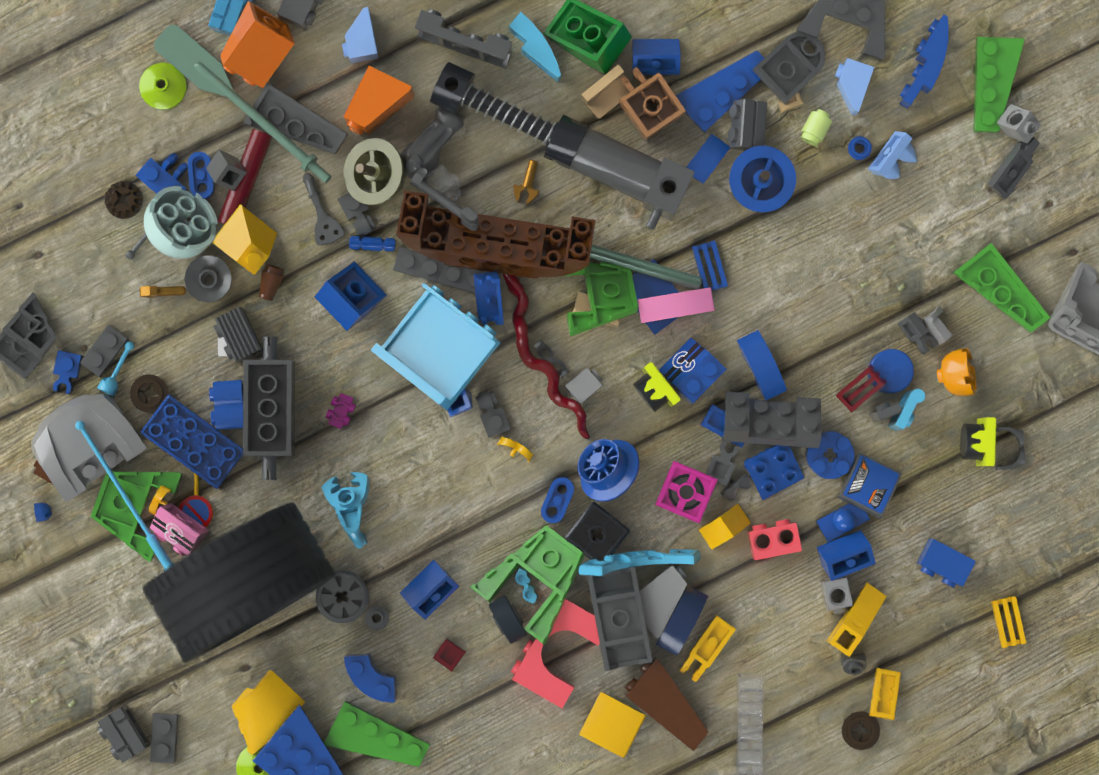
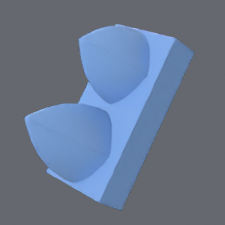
M895 131L868 170L874 175L883 176L887 179L900 178V169L896 162L898 159L905 162H917L915 149L910 143L913 138L905 132Z

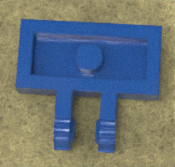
M172 153L161 166L150 158L135 176L156 194L162 189L171 186H180L182 190L187 191L178 180L187 171L188 164H181L171 176L167 170L178 158L175 153Z

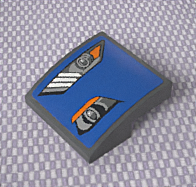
M859 452L849 475L844 481L838 498L881 519L891 501L902 473Z

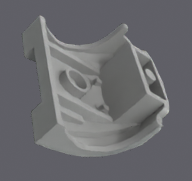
M85 394L60 405L38 426V431L32 439L31 449L35 458L66 503L85 491L86 485L106 472L82 432L76 429L75 424L77 421L85 423L86 431L110 469L125 459L128 462L147 449L113 397L108 394Z

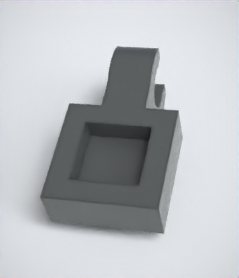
M915 312L897 323L909 341H915L923 355L930 351L926 343L931 348L938 345L935 337L926 335L929 331L926 329L923 320Z

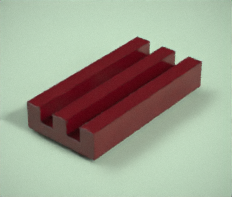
M872 365L868 366L836 394V397L851 413L887 383L885 379L880 377L881 374L878 371L875 372L873 370L874 367ZM867 374L871 376L847 398L843 396ZM876 381L878 383L853 405L850 403L852 399L872 382Z

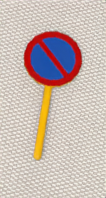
M194 473V495L184 499L179 505V509L204 527H207L213 518V507L209 500L199 496V476Z

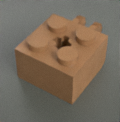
M635 67L632 69V72L641 85L634 89L630 80L626 76H622L620 81L628 94L619 99V105L646 142L682 118L686 110L660 73L646 80L641 71ZM648 103L657 105L655 112L647 109Z

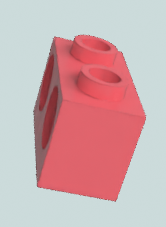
M790 519L775 521L776 526L767 527L766 523L752 526L753 530L747 531L752 559L760 560L802 551L797 523H790ZM783 530L791 532L792 538L788 543H782L780 540V533ZM761 534L768 537V544L764 548H759L756 544V539Z

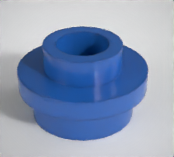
M862 136L853 138L848 144V153L855 160L866 159L872 151L870 141ZM856 145H862L863 152H857L855 149Z

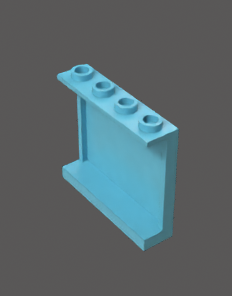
M423 283L422 287L426 289L423 295L382 346L376 343L371 351L440 406L448 410L500 342L495 338L497 333L489 326L485 325L482 328L477 324L479 319L469 311L466 314L461 312L462 306L455 300L450 298L447 301L442 297L445 293L435 285L430 288Z

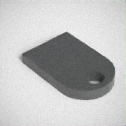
M794 32L771 51L753 71L785 105L822 69L825 62V50L818 38ZM805 43H810L814 47L813 54L805 51Z

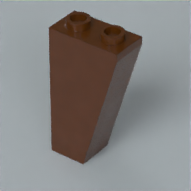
M654 657L652 663L642 665L640 668L642 674L638 679L633 677L626 685L625 689L627 692L625 695L694 751L709 732L661 662Z

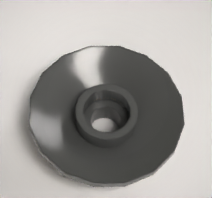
M206 255L198 257L190 263L186 269L184 281L186 289L192 297L198 301L210 303L220 300L227 294L231 287L232 275L231 270L223 260L215 256ZM210 275L213 276V282L211 284H207L206 277Z

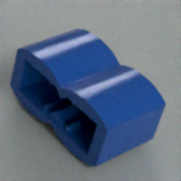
M243 380L213 382V387L209 388L210 401L214 402V411H211L210 414L211 424L215 425L216 430L243 429Z

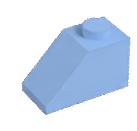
M368 7L362 9L345 34L346 43H342L344 57H349L351 63L379 58Z
M847 58L844 64L839 63L835 74V77H838L836 85L851 115L856 116L863 102L874 67Z

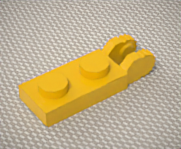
M715 615L688 653L689 656L679 671L685 673L690 668L694 659L698 660L702 664L695 670L691 678L694 682H697L706 668H709L736 631V628Z

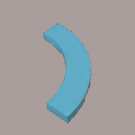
M670 549V553H662L655 550L617 553L605 556L604 561L592 559L579 566V575L603 576L615 570L642 565L695 564L700 560V551Z

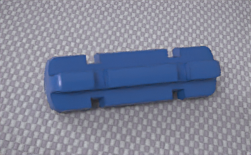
M351 236L349 248L353 250L362 248L363 250L382 251V249H385V251H395L396 240L394 238H385L383 240L381 237L360 238V236Z

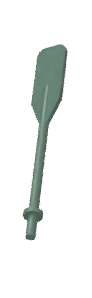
M170 25L159 35L154 43L156 51L200 90L229 98L302 162L301 169L303 171L311 170L324 183L329 182L332 176L316 163L318 158L314 154L308 156L234 91L223 65L177 25Z

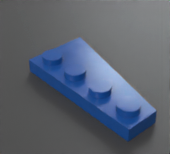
M755 51L676 95L686 110L685 114L703 133L730 109L733 101L740 100L761 80L754 73L753 69L764 57L758 51Z

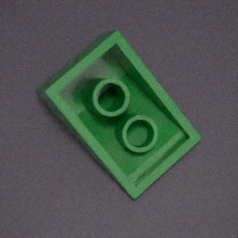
M566 0L543 33L546 38L587 66L604 75L607 74L632 38L624 23L578 0Z

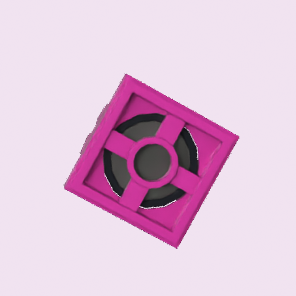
M673 461L655 505L700 523L718 479Z

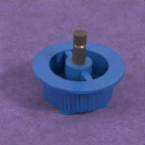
M756 146L745 150L736 158L730 170L729 184L733 196L742 206L755 212H771L782 207L791 198L796 186V172L790 159L780 150L770 146Z

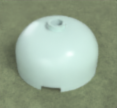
M171 186L159 191L145 210L144 229L149 241L158 251L169 257L177 259L195 257L202 253L216 237L218 221L211 205L200 194L196 193L193 196L192 193L182 190L180 186Z

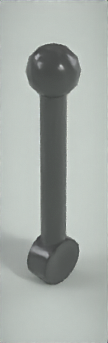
M146 233L132 250L126 252L127 259L135 257V252L148 238Z

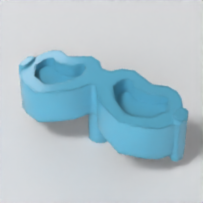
M520 568L516 573L515 581L524 586L523 598L527 602L535 603L538 594L535 593V587L530 585L531 578L527 575V570Z

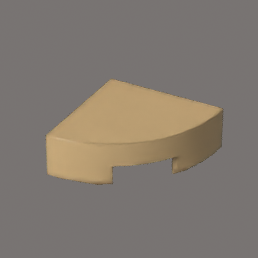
M799 92L785 105L779 99L780 113L803 104Z

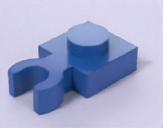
M58 350L53 374L59 375V379L54 382L53 391L59 392L60 385L64 383L67 386L66 393H72L73 384L71 383V378L78 379L80 362L83 359L82 355Z

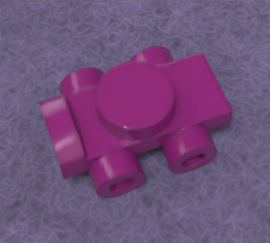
M340 393L339 397L333 396L331 405L335 406L334 410L328 409L325 418L330 419L328 424L342 429L343 425L348 426L351 417L347 415L349 412L353 413L356 404L352 403L354 398Z

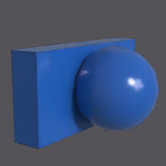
M848 503L820 518L816 523L826 541L830 542L870 519L866 511Z

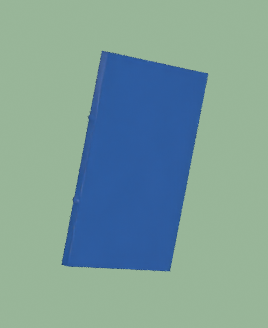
M638 272L632 275L637 300L679 293L671 282ZM678 317L645 323L655 335Z

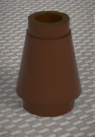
M265 264V268L261 270L260 298L273 301L284 278V269Z

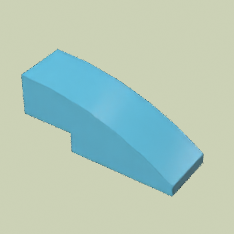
M520 12L509 25V32L524 43L521 53L555 81L559 82L561 73L551 47L532 21Z

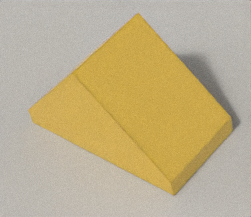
M737 503L698 530L712 550L736 536L750 525L751 522Z

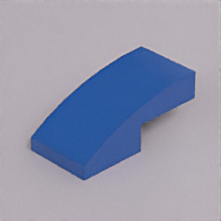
M711 134L686 168L694 171L693 178L704 184L729 151L730 146Z

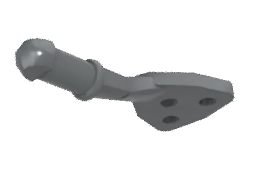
M305 173L303 175V183H305L308 197L316 208L318 218L315 226L316 243L319 246L334 243L344 237L345 232L336 220L325 213L321 206L320 193L317 191L314 178L310 173Z

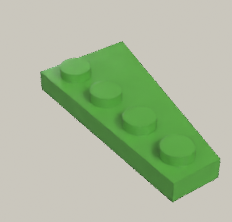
M976 38L974 132H999L1000 126L997 122L1005 112L1025 38Z
M992 243L953 272L954 275L1029 333L1050 319L1047 312Z

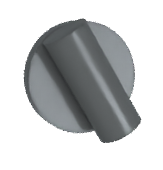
M865 653L853 654L850 657L847 655L840 657L843 670L847 674L858 675L867 667Z

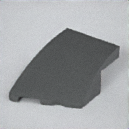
M32 293L19 307L18 312L6 324L0 334V362L24 380L33 372L56 340L53 329L50 327L35 293Z

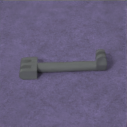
M420 168L415 173L410 184L423 193L428 194L430 198L461 218V224L471 231L478 230V215L467 206L463 209L426 183L428 181V173L425 168Z

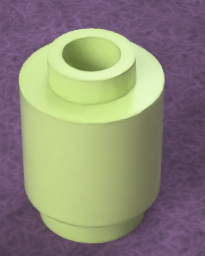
M820 109L817 112L811 111L801 130V139L812 146H818L819 142H822L832 124V120L829 119L830 114Z

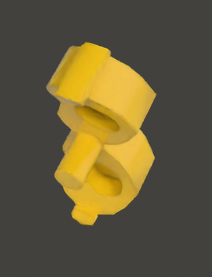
M501 436L497 445L501 444L513 448L510 453L512 457L518 451L527 459L528 463L534 455L522 444Z
M163 485L159 487L149 506V513L156 515L159 504H168L162 498L171 489Z

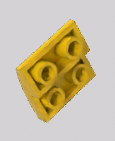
M600 692L579 735L625 758L647 715L604 692Z

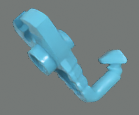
M350 472L352 477H354L350 482L352 485L359 487L341 489L340 485L336 484L338 478L335 476L325 482L321 488L332 508L336 510L341 526L355 547L360 549L367 544L366 535L360 531L362 506L365 504L369 492L370 479L364 473Z

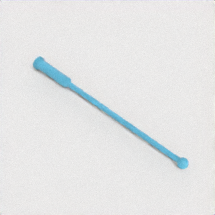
M77 421L75 424L76 429L82 432L147 535L146 540L163 565L164 570L172 566L174 563L168 557L155 534L150 533L85 429V423Z

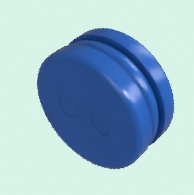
M887 349L877 353L868 365H872L874 367L873 370L875 372L878 371L881 374L880 377L887 381L878 390L882 393L892 394L906 389L914 376V366L907 354L897 349ZM874 381V382H872L871 384H872V386L874 387V386H876L878 383H877L876 381Z

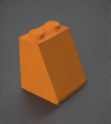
M248 1L220 57L223 68L233 75L237 73L248 84L264 88L295 43L287 23Z
M368 66L343 116L347 126L350 127L349 130L360 136L363 133L370 135L413 100L415 96L413 88L382 71Z

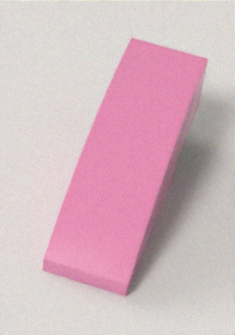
M711 287L637 300L641 323L715 311Z

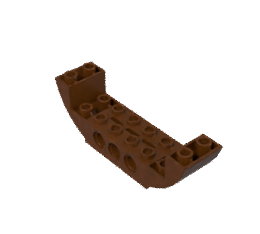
M404 190L396 232L397 237L409 248L431 259L443 262L444 265L488 272L497 271V273L533 279L565 276L583 270L589 265L596 220L572 216L570 228L477 214L479 228L476 231H471L461 224V218L448 209L428 206V194Z

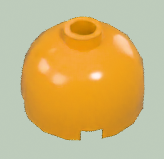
M969 348L951 351L942 360L941 369H937L938 382L944 383L946 390L956 396L976 394L975 367L968 361L973 359Z

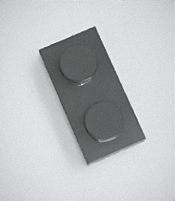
M108 325L81 360L80 364L98 377H101L129 339Z
M153 713L150 762L175 763L179 714Z

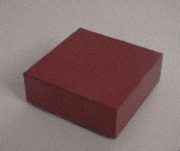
M446 638L433 656V659L452 672L466 651Z

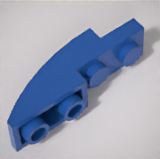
M943 15L939 20L934 19L928 29L931 33L927 40L922 39L915 50L919 53L915 60L923 65H917L911 75L915 79L911 85L906 84L899 95L903 98L900 105L906 109L911 106L920 90L928 94L938 79L948 45L949 27L946 15Z

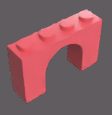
M565 598L549 637L558 631L567 630L575 632L594 644L599 645L594 614ZM536 638L534 641L529 639L523 649V652L526 653L522 662L517 660L511 670V673L514 674L512 680L558 707L563 708L574 689V685L546 668L541 655L544 644Z

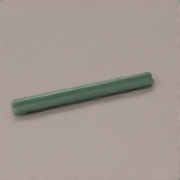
M592 245L590 258L622 266L638 273L698 290L702 283V278L596 245Z

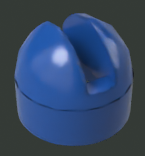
M42 502L34 503L36 522L48 520L52 515L50 505Z

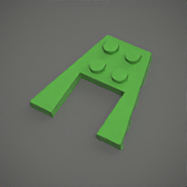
M547 525L522 544L523 546L514 554L511 553L507 556L503 563L495 569L492 568L485 574L483 579L470 587L491 603L520 565L552 589L553 592L524 628V630L544 645L584 558L582 551Z

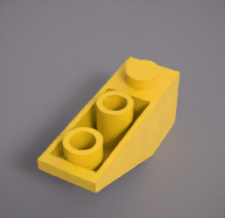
M866 582L852 602L853 606L848 608V611L845 612L826 642L850 657L864 637L887 596Z

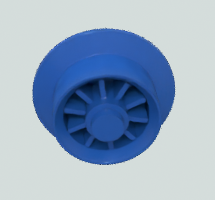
M600 439L588 445L578 461L581 486L586 495L595 501L605 502L614 500L624 494L634 483L639 471L640 461L636 449L630 443L623 440L611 441Z

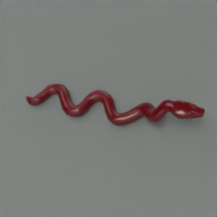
M503 274L509 292L518 298V304L512 314V323L516 332V345L522 362L528 368L541 371L547 376L548 396L554 404L570 409L575 413L577 429L580 435L585 439H589L590 435L586 428L587 415L582 405L578 401L565 397L560 393V376L555 366L545 359L536 358L530 350L528 325L525 320L529 306V297L523 285L516 276Z

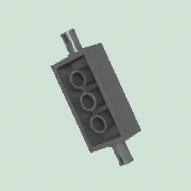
M265 336L262 337L263 358H260V360H244L243 456H260V459H262L261 480H277L276 459H279V456H295V361L279 360L277 358L278 337Z

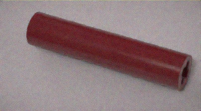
M255 129L252 130L240 161L247 173L234 191L229 189L217 220L218 223L224 225L240 204L246 208L273 138L269 134Z

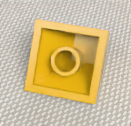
M240 204L217 233L212 243L255 275L270 256L277 232Z

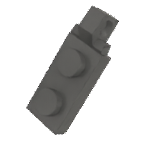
M1032 137L1028 143L1018 142L988 182V185L999 197L1003 199L1008 198L1034 162L1032 160L1033 152L1040 144L1035 137Z

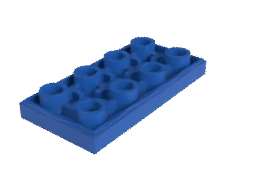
M169 394L140 431L143 436L216 489L219 488L243 456L242 447L216 430V428Z

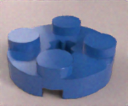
M832 431L823 432L819 448L806 449V461L811 470L819 477L836 479L848 473L853 465L854 449L850 440L842 434ZM828 448L833 449V453H836V459L833 458V462H828V458L824 457V452H828Z

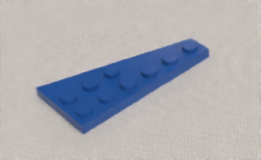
M300 704L253 759V762L269 775H344Z

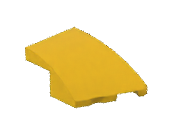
M270 670L254 689L246 688L231 706L235 717L238 719L240 732L244 735L248 746L247 751L251 755L256 753L270 740L299 704L302 707L305 703L295 691Z

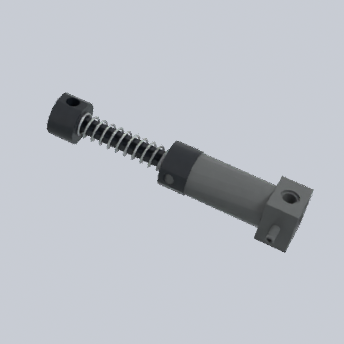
M451 62L445 65L432 92L430 103L454 114H458L465 104L467 109L470 107L476 109L475 113L480 111L484 113V117L486 115L493 117L492 121L497 119L501 121V125L503 123L508 124L509 129L512 127L518 129L517 133L522 131L526 133V137L528 135L533 136L534 141L537 139L542 140V144L546 146L544 158L554 161L565 168L573 169L642 202V207L652 212L646 224V227L649 229H655L661 216L672 221L695 173L694 171L665 157L661 162L564 114L559 122L552 125L550 124V119L544 121L541 115L535 117L533 111L527 113L524 107L518 109L517 104L510 105L508 100L501 101L500 96L493 97L491 92L484 93L483 88L476 89L475 84H473L474 73ZM451 85L458 86L455 91L447 90ZM670 186L674 192L671 194L665 193L662 187Z

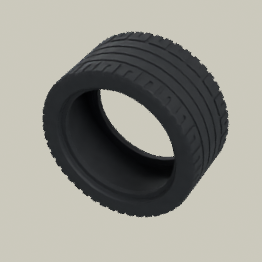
M288 502L243 523L187 555L147 582L142 590L149 603L153 605V610L157 617L161 619L160 622L165 631L168 632L172 643L176 645L175 648L183 662L186 663L217 648L300 600L335 576V572L328 559H325L324 552L317 545V540L313 533L310 532V528L306 521L303 520V516L296 504Z

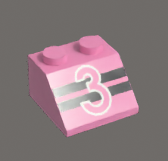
M172 503L160 506L150 526L156 538L163 542L166 540L174 545L173 550L182 556L196 551L210 531Z

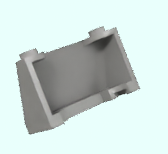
M1080 262L1055 307L1048 326L1055 333L1099 355V284L1096 283L1098 272L1092 266Z

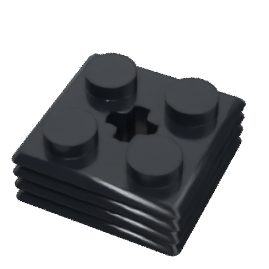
M593 501L564 538L582 551L590 560L604 561L605 556L614 553L629 534L630 529ZM593 528L595 530L599 528L603 530L601 532L603 535L601 540L598 538L595 541L592 540L593 534L591 530Z

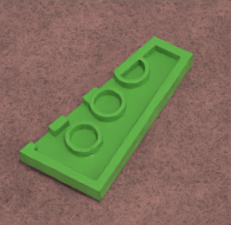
M347 701L344 702L324 741L326 746L418 767L430 746L428 742Z

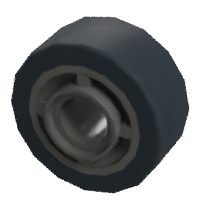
M505 595L489 604L497 627L511 644L527 635L521 616Z

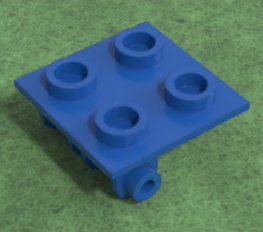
M774 445L769 449L766 448L763 452H759V454L750 459L747 458L743 463L762 500L804 479L790 446Z

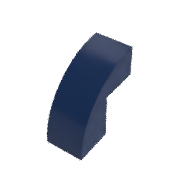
M687 585L656 645L677 656L696 624L708 599V595Z

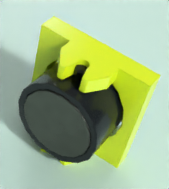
M651 362L642 369L645 375L633 383L636 391L654 412L666 403L672 407L681 399Z
M995 418L977 419V424H963L960 435L962 459L976 460V466L995 465Z

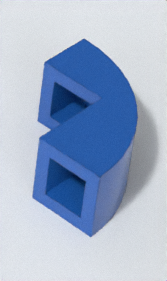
M759 330L738 339L737 343L741 354L751 369L758 389L764 399L767 401L787 391L778 366Z

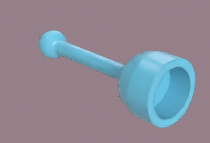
M128 341L125 343V350L112 376L103 378L97 389L113 397L118 390V382L115 378L129 351L133 350V342Z

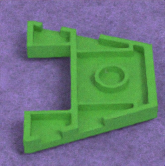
M589 262V265L583 270L565 275H584L590 311L568 312L567 322L570 336L637 313L638 303L631 269L606 262H601V264Z
M106 472L90 517L113 535L120 538L131 549L138 552L145 560L152 562L155 554L147 542L146 536L136 533L139 523ZM113 472L140 517H142L152 486L159 488L163 485L171 489L170 493L176 494L183 473Z

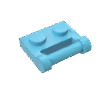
M914 389L903 394L899 402L902 411L892 416L888 427L896 431L910 427L915 417L912 412L916 404L923 402L925 399L923 390Z

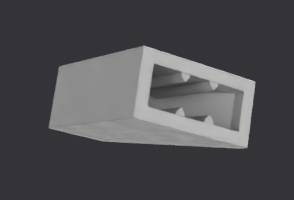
M673 565L668 566L639 589L646 626L656 638H659L664 631L687 586L684 580L687 576L679 566L676 568Z

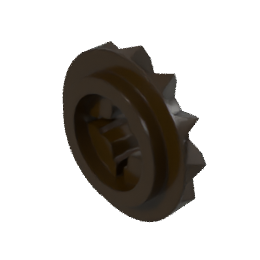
M119 181L112 184L108 191L105 192L104 203L109 213L117 218H131L142 207V193L131 182ZM118 192L124 196L129 195L127 198L129 208L122 203L118 205L117 202L120 200Z
M151 374L137 378L130 389V398L133 405L143 412H155L168 395V387L164 380ZM152 385L153 392L159 396L151 397L150 400H147V396L141 393L140 390H149Z
M859 711L851 713L844 719L841 728L842 736L850 747L857 750H866L878 741L880 726L877 719L869 716V713ZM860 720L864 728L871 730L862 733L861 741L858 733L851 731V729L859 727Z

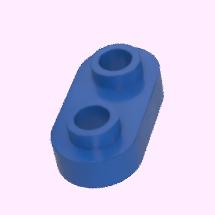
M195 152L188 159L189 187L193 196L198 193L203 199H209L215 191V184L206 169L211 162V158L204 152ZM199 161L205 162V166L202 169L197 168ZM202 184L207 185L205 192L199 191V187Z
M560 477L552 482L541 508V515L546 522L557 523L564 517L574 493L573 483L569 479ZM559 485L566 486L567 491L564 494H560L557 491ZM550 507L557 508L558 512L555 516L549 515L548 509Z

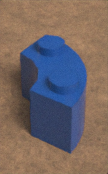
M370 653L350 654L344 657L347 673L361 692L378 701L396 702V676L388 675L378 670L372 661Z

